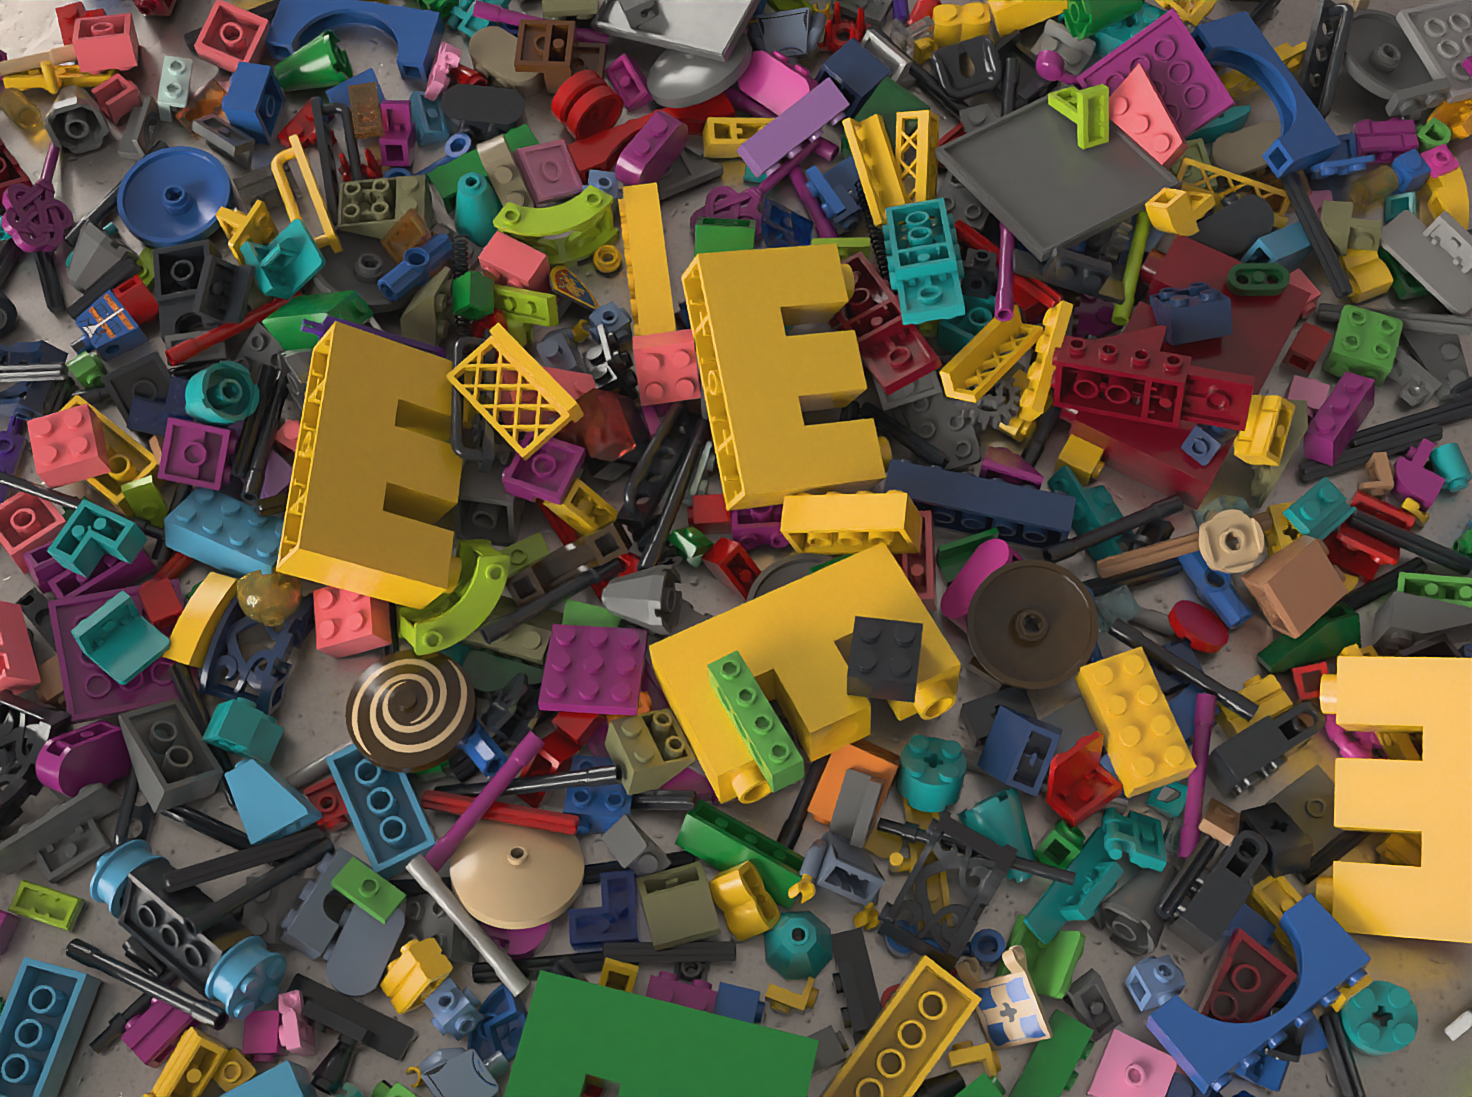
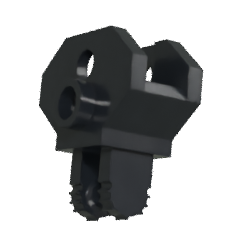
M524 672L517 673L503 688L493 693L489 700L490 706L483 713L480 721L510 745L518 744L533 729L543 711L539 709L538 704L541 687L534 688L528 683L527 674Z

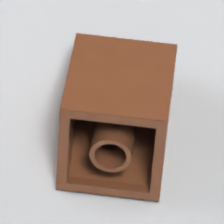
M1303 535L1240 576L1271 627L1294 639L1302 635L1348 592L1343 584L1346 580L1344 574L1336 565L1332 566L1327 557L1329 550L1321 539Z

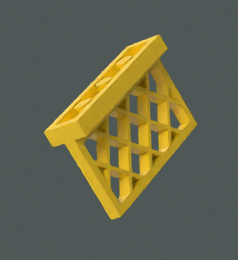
M497 323L489 330L492 336L445 377L526 461L571 420L576 423L584 414L578 403ZM494 347L499 352L498 364H483L484 355ZM516 370L518 372L517 384H502L503 371ZM466 371H476L475 384H461L457 379ZM482 371H497L496 384H481ZM536 390L538 392L537 404H522L523 391ZM469 391H474L473 396L469 393ZM480 391H495L494 404L481 405L479 403ZM501 391H517L516 404H500ZM543 399H545L548 404H543ZM488 411H493V417ZM499 411H515L514 424L500 425L498 423ZM521 411H536L535 425H520ZM542 411H556L561 416L553 424L541 425ZM535 431L534 440L523 449L518 444L519 432Z

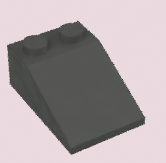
M1394 591L1375 613L1371 645L1374 649L1381 650L1385 655L1395 656L1398 651L1446 634L1453 644L1470 641L1472 639V608Z
M179 697L119 714L118 720L140 789L154 813L214 794L224 771L207 743L201 741L203 737Z
M247 877L246 884L258 877ZM291 877L245 904L242 925L246 926L254 934L253 936H260L264 939L268 951L296 950L279 939L285 930L280 926L291 909L297 911L303 900L298 897L310 880L315 882L316 879ZM328 895L323 902L324 912L328 918L338 924L345 908H347L348 904H352V901L348 903L338 896ZM338 927L332 940L337 942L343 930L342 928Z

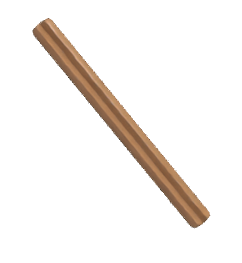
M1267 512L1248 516L1249 518H1254L1259 523L1262 531L1270 530L1273 525L1272 519ZM1199 531L1098 560L1096 570L1101 578H1106L1199 551ZM1228 533L1227 539H1225V543L1236 540L1237 538L1231 537L1230 533Z

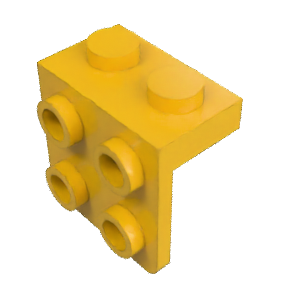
M1218 0L1155 1L1167 11L1174 8L1184 24L1189 21L1196 27L1204 17L1213 11Z

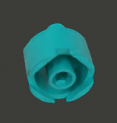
M233 361L215 363L199 371L189 380L185 391L186 412L199 423L229 427L244 420L256 410L259 403L257 384L254 385L250 378L252 374L243 365Z
M912 736L909 743L903 748L900 756V766L896 781V789L900 797L902 793L908 799V804L911 807L924 812L944 811L945 807L952 803L955 805L961 796L967 766L960 743L937 737Z
M1380 980L1373 981L1368 987L1353 996L1338 1011L1350 1046L1362 1055L1370 1057L1384 1056L1406 1047L1415 1039L1418 1028L1416 1007L1409 992L1393 983ZM1373 1013L1375 1014V1016L1379 1017L1380 1022L1379 1020H1373Z

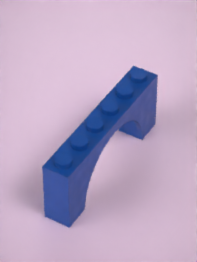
M280 0L265 40L272 58L284 60L330 29L335 30L350 26L368 27L384 33L398 46L396 62L402 78L428 82L433 58L439 49L445 31L440 12L361 0Z
M1246 11L1196 26L1191 35L1211 65L1225 66L1243 73L1255 81L1273 101L1279 114L1281 133L1280 137L1273 142L1262 157L1277 178L1284 177L1289 172L1295 173L1325 162L1342 144Z
M1311 893L1284 912L1278 924L1293 947L1298 970L1295 993L1284 1008L1274 1015L1257 1022L1227 1023L1209 1018L1197 1012L1178 995H1175L1149 1015L1146 1026L1203 1094H1206L1212 1088L1216 1092L1221 1091L1233 1080L1230 1074L1239 1067L1244 1071L1249 1069L1261 1058L1258 1054L1259 1051L1267 1045L1271 1050L1276 1048L1288 1037L1285 1033L1286 1030L1294 1024L1298 1029L1304 1026L1315 1016L1312 1012L1313 1009L1320 1004L1325 1008L1341 996V993L1338 991L1347 983L1353 987L1368 974L1364 969L1371 958Z

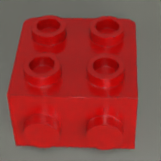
M1357 489L1349 503L1351 508L1354 506L1357 510H1362L1410 531L1416 521L1415 515ZM1353 514L1339 525L1336 537L1341 540L1340 543L1344 547L1353 551L1360 549L1370 554L1372 560L1382 565H1387L1388 563L1396 565L1398 563L1400 547L1350 526L1349 522Z
M1095 731L1090 736L1085 735L1081 737L1070 750L1065 753H1058L1049 765L1046 803L1073 828L1122 794L1123 785L1100 765L1104 735L1099 731Z

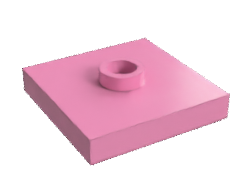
M564 139L518 148L513 152L535 205L577 196L582 193L583 184Z
M1113 1029L1087 1094L1092 1097H1165L1178 1063L1172 1056L1121 1031Z

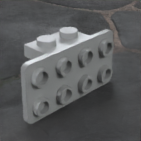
M1404 210L1382 228L1379 242L1381 246L1430 291L1447 310L1455 316L1462 317L1472 308V235L1450 214L1444 211L1427 228L1409 210Z

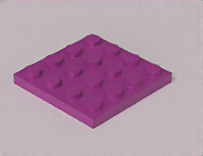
M1174 8L1076 77L1082 89L1099 84L1109 87L1110 97L1140 63L1148 71L1152 82L1160 93L1163 102L1184 139L1236 105Z
M179 578L172 579L170 583L184 610ZM142 585L48 601L67 712L72 715L70 725L118 716L122 713L178 697L182 702L168 671L170 666L178 663L177 661L162 657V654L130 682L121 685L83 653L71 633V630L78 626L82 620L88 618L122 590L132 598L139 614L148 621L138 598L137 589L141 588ZM176 624L159 631L169 639ZM187 665L199 691L200 682L197 679V667Z

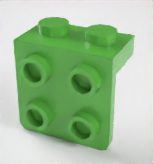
M1349 304L1345 305L1341 311L1333 345L1324 359L1322 370L1338 377H1342L1346 371L1374 379L1375 386L1381 387L1392 370L1403 322L1395 317Z
M1018 915L1004 952L1009 950L1011 946L1021 945L1026 953L1027 969L1039 997L1063 998L1071 987L1074 969L1077 961L1083 954L1085 934L1079 931L1059 930L1049 944H1043L1024 923L1026 915ZM1002 958L994 977L1011 973Z

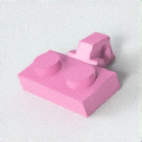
M444 41L441 43L433 58L424 98L435 102L440 92L445 93L450 81L446 74H449L451 68L458 66L462 52L461 49H457Z
M295 990L279 994L278 1012L283 1014V1025L279 1026V1038L282 1046H286L288 1051L304 1058L317 1055L314 1028L307 1025L310 1019L301 1014L304 1008L302 991Z

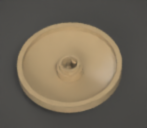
M482 819L465 836L451 856V885L456 898L462 906L479 921L504 929L532 928L557 918L575 901L584 881V855L575 835Z

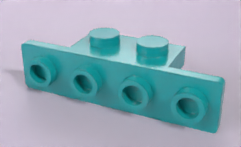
M1068 465L1062 466L1047 481L1051 491H1062L1069 496L1076 497L1072 525L1078 535L1124 517L1104 485L1083 489ZM1122 535L1088 548L1096 564L1098 560L1123 553L1118 544L1124 543L1121 540Z
M1097 827L1083 844L1081 852L1065 869L1076 873L1074 885L1071 886L1054 881L1024 918V923L1043 944H1049L1066 921L1088 920L1093 917L1099 909L1098 904L1116 888V881L1124 870L1114 861L1115 859L1109 857V852L1104 846V836L1106 833L1102 827Z

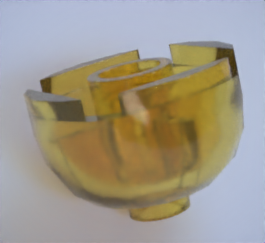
M272 568L273 574L262 575L261 570H256L244 575L236 584L237 599L241 609L248 618L264 623L266 626L282 624L284 620L288 619L298 610L300 605L302 585L299 577L277 572L276 568Z

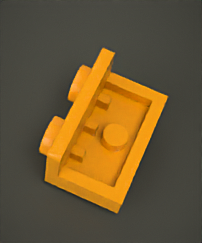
M1444 98V101L1427 118V123L1432 117H1435L1447 125L1451 131L1450 140L1455 138L1461 140L1472 134V98L1450 104Z

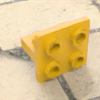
M261 200L255 202L247 216L240 210L233 209L232 211L223 206L220 207L215 215L229 240L228 246L239 266L246 265L245 258L239 249L246 241L267 246L277 237L278 230L265 203Z

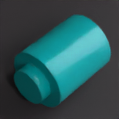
M1458 443L1445 444L1431 451L1428 458L1435 474L1446 479L1442 486L1443 490L1458 492L1469 486L1468 482L1472 479V474Z

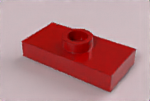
M1334 531L1322 540L1329 550L1327 557L1332 566L1336 565L1342 572L1358 577L1359 580L1365 583L1374 579L1380 564L1372 560L1370 554L1360 549L1353 551L1344 547Z

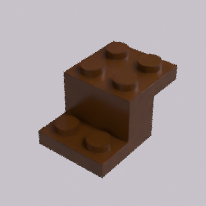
M520 19L514 61L515 71L543 73L547 93H556L568 78L586 69L594 70L604 80L606 43L578 42L575 21Z

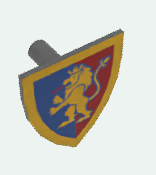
M556 266L551 269L548 277L552 291L557 293L559 298L557 302L559 320L572 302L591 311L599 307L589 289L566 266Z

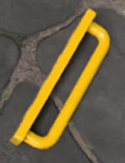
M292 135L289 137L292 147L278 153L271 163L272 172L291 222L295 219L302 220L283 169V165L286 162L297 158L325 233L313 239L319 249L331 245L334 253H339L343 251L307 153L298 135Z

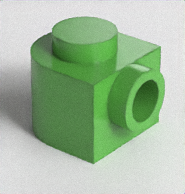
M1432 117L1425 126L1419 124L1415 129L1419 142L1417 150L1419 154L1444 143L1447 146L1451 139V131L1448 126L1435 117Z
M85 350L65 363L84 389L103 384L101 377L104 374L100 369L105 367V365L95 352L89 355Z

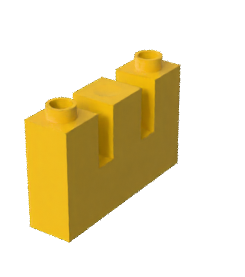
M837 244L697 254L681 278L727 511L783 504L784 496H795L800 492L812 495H825L827 492L856 494L858 491H868L886 478L885 473L888 472L892 454L887 439L883 436L877 437L874 418L804 426L802 412L846 407L867 389L855 330L786 336L784 326L828 322L852 298L855 287L853 271L848 264L840 263Z
M337 321L324 334L312 351L276 566L277 572L418 610L425 608L442 593L450 594L454 591L462 568L461 559L451 555L454 531L433 526L458 503L463 459L453 452L450 443H446L451 437L452 384L445 376L452 371V361ZM466 371L464 373V384H472L473 371ZM464 397L463 428L470 429L473 426L471 424L475 414H478V411Z
M885 542L872 546L649 645L655 678L721 804L736 797L743 804L753 803L772 792L709 682L707 665L738 650L767 700H777L811 762L870 735V702L867 697L847 695V672L855 616L923 623L915 703L887 700L899 721L916 713H919L924 720L932 719L945 713L956 702L955 695H957L961 663Z
M1337 656V674H1323L1321 677L1320 704L1322 713L1336 714V724L1347 731L1422 733L1423 761L1335 758L1334 827L1345 831L1422 835L1421 867L1333 861V876H1318L1316 900L1347 933L1472 943V658Z

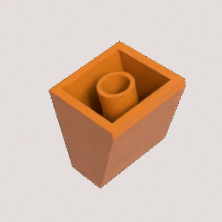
M860 739L832 752L807 811L814 814L813 818L816 821L830 826L844 776L849 768L884 779L886 781L871 827L870 836L897 779L900 755L864 739Z

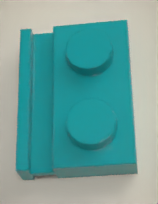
M1325 476L1282 514L1302 535L1323 540L1357 509L1354 506L1351 508L1345 502L1347 498Z

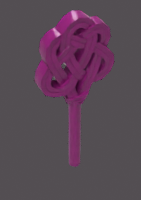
M816 139L812 143L807 140L801 146L803 148L802 151L790 160L787 158L778 170L768 176L757 187L753 186L740 193H737L728 186L721 185L712 188L706 196L705 206L696 210L690 217V230L693 233L694 248L695 226L699 217L756 220L755 242L759 240L764 232L763 216L758 212V208L763 203L764 195L820 144L819 140Z
M52 140L49 144L40 179L35 182L32 188L22 183L12 184L6 189L2 197V203L7 211L2 217L1 226L6 233L12 236L17 246L25 252L55 251L61 244L64 233L71 227L74 220L70 209L60 200L54 199L55 190L52 179L61 148L54 146Z

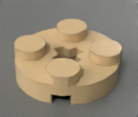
M1229 509L1217 512L1210 516L1206 522L1202 523L1199 528L1200 552L1208 567L1214 571L1228 574L1246 571L1255 565L1259 553L1263 551L1264 535L1261 526L1254 518H1249L1246 514H1243V511ZM1228 533H1230L1231 537H1236L1238 543L1233 545L1234 550H1231L1225 544Z

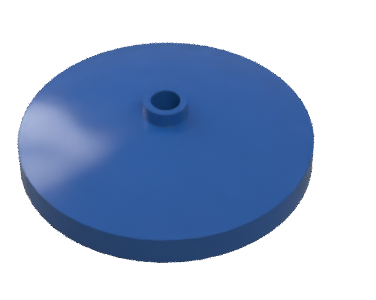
M187 146L160 149L140 159L124 176L117 194L118 212L129 232L141 242L157 248L191 243L207 238L221 226L215 216L220 207L223 206L231 209L233 202L232 183L221 162L206 151Z

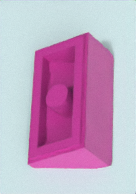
M623 53L605 69V73L618 95L623 99V104L629 112L647 105L653 99L647 87V79L632 57Z

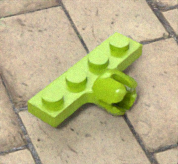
M494 284V308L503 312L507 321L508 333L523 348L527 341L529 345L534 343L535 333L533 324L545 327H553L559 324L555 295Z

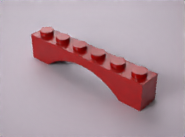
M723 91L717 96L696 105L683 108L666 107L657 109L648 115L628 120L624 124L611 129H604L598 134L585 139H578L567 145L582 184L588 185L590 170L612 172L622 151L657 111H664L688 126V135L703 136L702 132L708 117L735 118V110L727 95Z

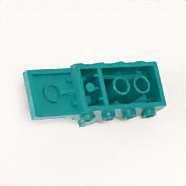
M944 198L885 208L888 224L882 225L890 283L892 290L898 289L903 325L922 324L925 321L952 319L956 316L966 315L959 280L964 278L963 264L954 228L952 213L947 214ZM929 216H936L935 219L929 220ZM901 221H906V224L899 225L898 223Z

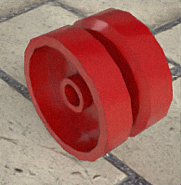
M586 69L577 72L559 87L553 97L551 110L552 115L563 126L567 127L571 135L578 140L598 134L604 129L613 128L621 117L624 105L623 99L607 85L599 74L594 70Z

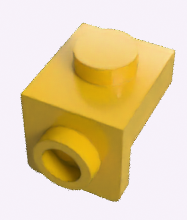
M810 976L802 995L770 983L765 995V1001L771 1003L769 1008L778 1013L789 1015V1012L793 1011L804 1015L806 1007L813 1009L819 989L814 988L815 978Z
M972 1040L952 1045L953 1051L946 1054L949 1070L982 1062L985 1074L988 1077L994 1075L998 1079L997 1072L1001 1071V1063L997 1051H991L989 1043L973 1046Z
M234 1047L226 1053L212 1078L225 1092H228L253 1079L258 1071L252 1065L253 1058L242 1054L241 1049Z

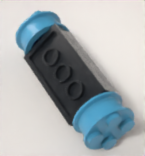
M141 839L132 840L122 844L114 851L102 855L97 862V870L90 883L91 897L99 903H107L110 913L119 919L118 924L208 1002L221 1001L226 1005V1013L231 1018L242 1020L263 1004H269L277 997L280 990L278 985L286 971V958L280 953L268 951L264 939L260 936H253L254 934L246 926L242 925L230 914L195 937L191 936L184 926V918L215 902L197 886L168 893L163 885V875L177 869L172 867L164 856L153 855L152 848L146 841Z

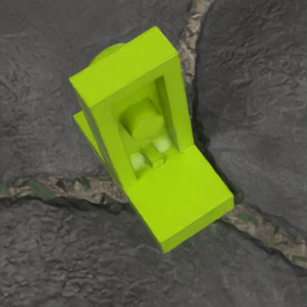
M1099 84L1078 90L1072 86L1048 94V105L1077 124L1078 146L1084 150L1109 142V87Z

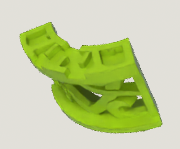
M589 185L582 193L570 201L553 207L529 208L507 202L493 220V225L498 228L499 232L546 254L549 267L553 268L556 266H566L567 268L577 266V262L590 256L593 257L599 247L612 245L620 236L619 229L614 227L611 209L613 197L592 185ZM569 231H573L569 236L559 239L549 240L546 238H542L544 236L558 235Z
M489 539L458 540L455 557L461 559L462 568L458 584L452 593H442L422 610L396 605L397 636L405 638L414 647L416 655L437 652L463 640L485 621L496 606L507 581L510 556L501 554L494 549Z

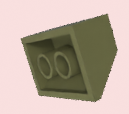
M501 595L496 606L485 621L474 632L457 642V644L471 647L477 651L480 648H486L496 652L498 657L508 660L510 657H517L525 660L528 663L527 665L539 668L540 665L546 664L553 624L562 625L564 613L549 609L516 627L509 634L491 644H487L481 636L479 628L503 614H508L518 609L513 598Z

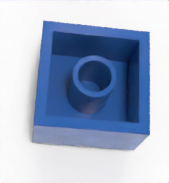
M239 61L236 71L231 75L228 93L222 100V109L230 124L255 139V143L264 145L271 144L286 101L272 67Z

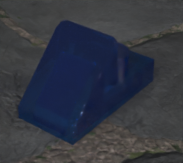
M770 198L765 199L760 223L765 244L768 246L778 239H782L793 246L810 245L814 222Z

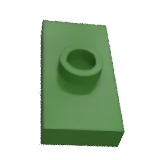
M354 856L331 881L333 888L384 925L406 900L405 893Z

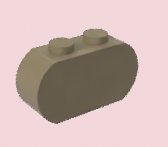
M489 26L477 31L470 39L468 46L474 70L483 73L485 79L498 88L515 89L522 95L523 99L535 96L544 88L546 83L543 73L515 71L514 61L517 37L499 26Z
M1267 120L1259 124L1252 123L1234 133L1227 132L1216 139L1209 155L1211 165L1256 181L1275 175L1262 155L1280 137L1281 123ZM1221 175L1216 177L1220 188H1230L1226 177ZM1231 179L1234 185L1240 183L1239 181Z
M498 135L476 145L482 164L502 206L504 207L507 202H512L524 207L538 208L533 202L505 135Z

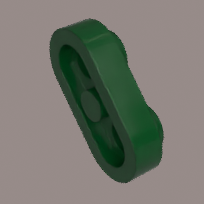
M1240 263L1230 269L1226 277V286L1233 294L1239 296H1275L1284 292L1289 283L1290 275L1284 266L1277 263ZM1268 280L1273 281L1275 284L1268 283Z

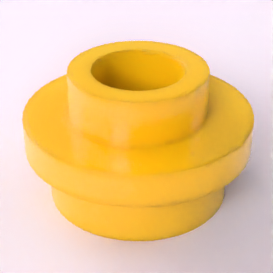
M603 245L595 252L593 262L599 271L611 273L621 266L622 256L620 251L614 246ZM605 259H612V261L603 262Z

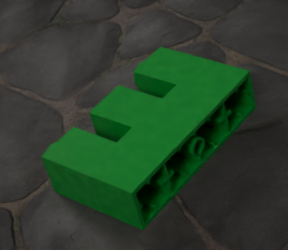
M540 970L504 1097H586L589 1085L619 1092L618 1097H807L819 1040Z

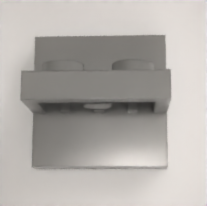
M868 29L861 44L893 70L890 76L892 80L905 89H911L916 81L909 74V68L913 62L877 31Z

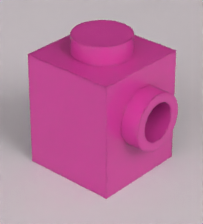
M278 1010L253 1011L244 1019L242 1054L253 1057V1063H273L274 1057L286 1056V1046H282L279 1038V1026L283 1025V1014L278 1012Z

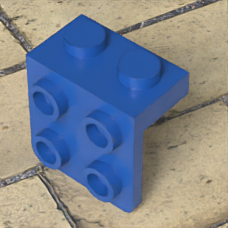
M1355 133L1336 135L1342 143L1325 162L1300 170L1299 177L1310 175V180L1327 178L1328 175L1338 174V176L1353 174L1356 171L1367 169V164L1375 161V155L1357 156Z
M853 155L824 174H821L815 165L805 171L808 182L805 185L813 198L818 197L822 202L821 208L829 220L836 218L846 211V207L833 191V187L842 183L847 191L852 189L856 195L858 194L854 184L860 177Z
M576 755L572 759L570 771L613 765L610 757ZM622 782L621 784L568 788L563 813L579 817V829L576 834H604L625 813L632 819L631 805L633 794H627Z

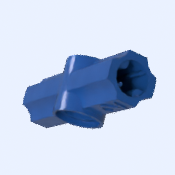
M444 233L436 234L420 248L414 247L406 250L403 255V261L377 282L378 289L384 298L390 302L398 301L414 286L419 287L430 280V273L453 255L450 238Z
M1200 550L1178 556L1183 569L1196 585L1198 597L1202 601L1210 603L1229 630L1238 628L1252 618L1254 612L1231 584L1230 574L1210 569ZM1208 581L1215 582L1219 587L1210 585Z
M476 718L474 728L461 748L485 777L495 776L507 762L508 758Z

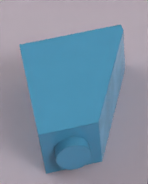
M1300 221L1258 238L1240 261L1243 263H1277L1290 270L1302 262L1313 248Z
M248 758L238 762L235 765V769L225 773L251 845L257 846L290 836L323 818L321 812L268 763Z

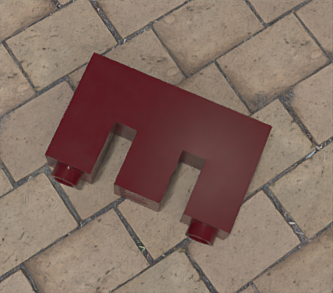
M1177 234L1167 254L1154 248L1148 254L1140 270L1138 281L1150 287L1144 303L1139 302L1122 334L1158 326L1149 295L1158 294L1164 288L1174 287L1179 290L1189 288V284L1194 282H1206L1231 299L1232 334L1172 346L1165 340L1164 352L1192 357L1191 366L1255 376L1252 395H1258L1311 293L1288 283L1284 292L1275 296L1235 295L1227 288L1226 277L1234 265L1243 262L1184 235ZM1268 280V283L1275 284L1273 281ZM1062 408L1059 415L1060 419L1072 424L1067 440L1073 434L1104 449L1100 461L1104 462L1105 466L1168 497L1177 494L1182 499L1183 504L1195 510H1198L1240 431L1234 430L1237 433L1233 439L1215 454L1209 464L1203 466L1181 448L1198 423L1180 420L1179 428H1172Z

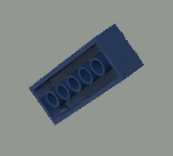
M908 459L890 460L883 493H887L889 490H900L908 493L918 511L931 510L935 529L971 536L997 527L999 532L997 539H1001L1010 545L1042 551L1043 548L1068 538L1076 503V497L1069 496L1062 491L1048 492L1038 490L1033 485L1023 484L1019 486L1009 484L1000 478L985 479L976 477V475L970 472L956 473L946 471L943 467L937 465L928 467L917 465Z

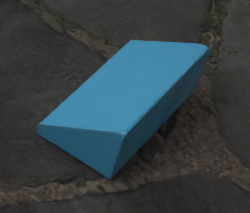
M413 91L409 100H411L413 123H416V141L418 146H427L447 141L451 136L445 126L440 96L438 95L434 102L424 98L425 92Z

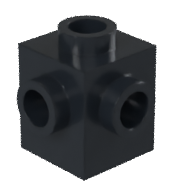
M968 248L966 259H961L964 270V278H961L960 284L962 295L988 300L992 283L998 284L999 266H996L997 253Z

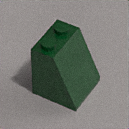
M886 76L854 120L861 122L875 114L881 115L895 156L897 113L930 110L931 107ZM918 119L905 120V133L911 137L918 129ZM844 131L841 135V153L847 159L852 155L846 132ZM912 145L904 153V161L917 151Z

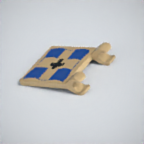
M1021 945L1011 946L1009 950L1002 953L1004 964L1011 971L1009 974L981 980L980 965L975 957L966 958L956 966L957 973L972 992L982 998L976 1007V1011L992 1051L1044 1040L1053 1036L1028 972L1026 953Z

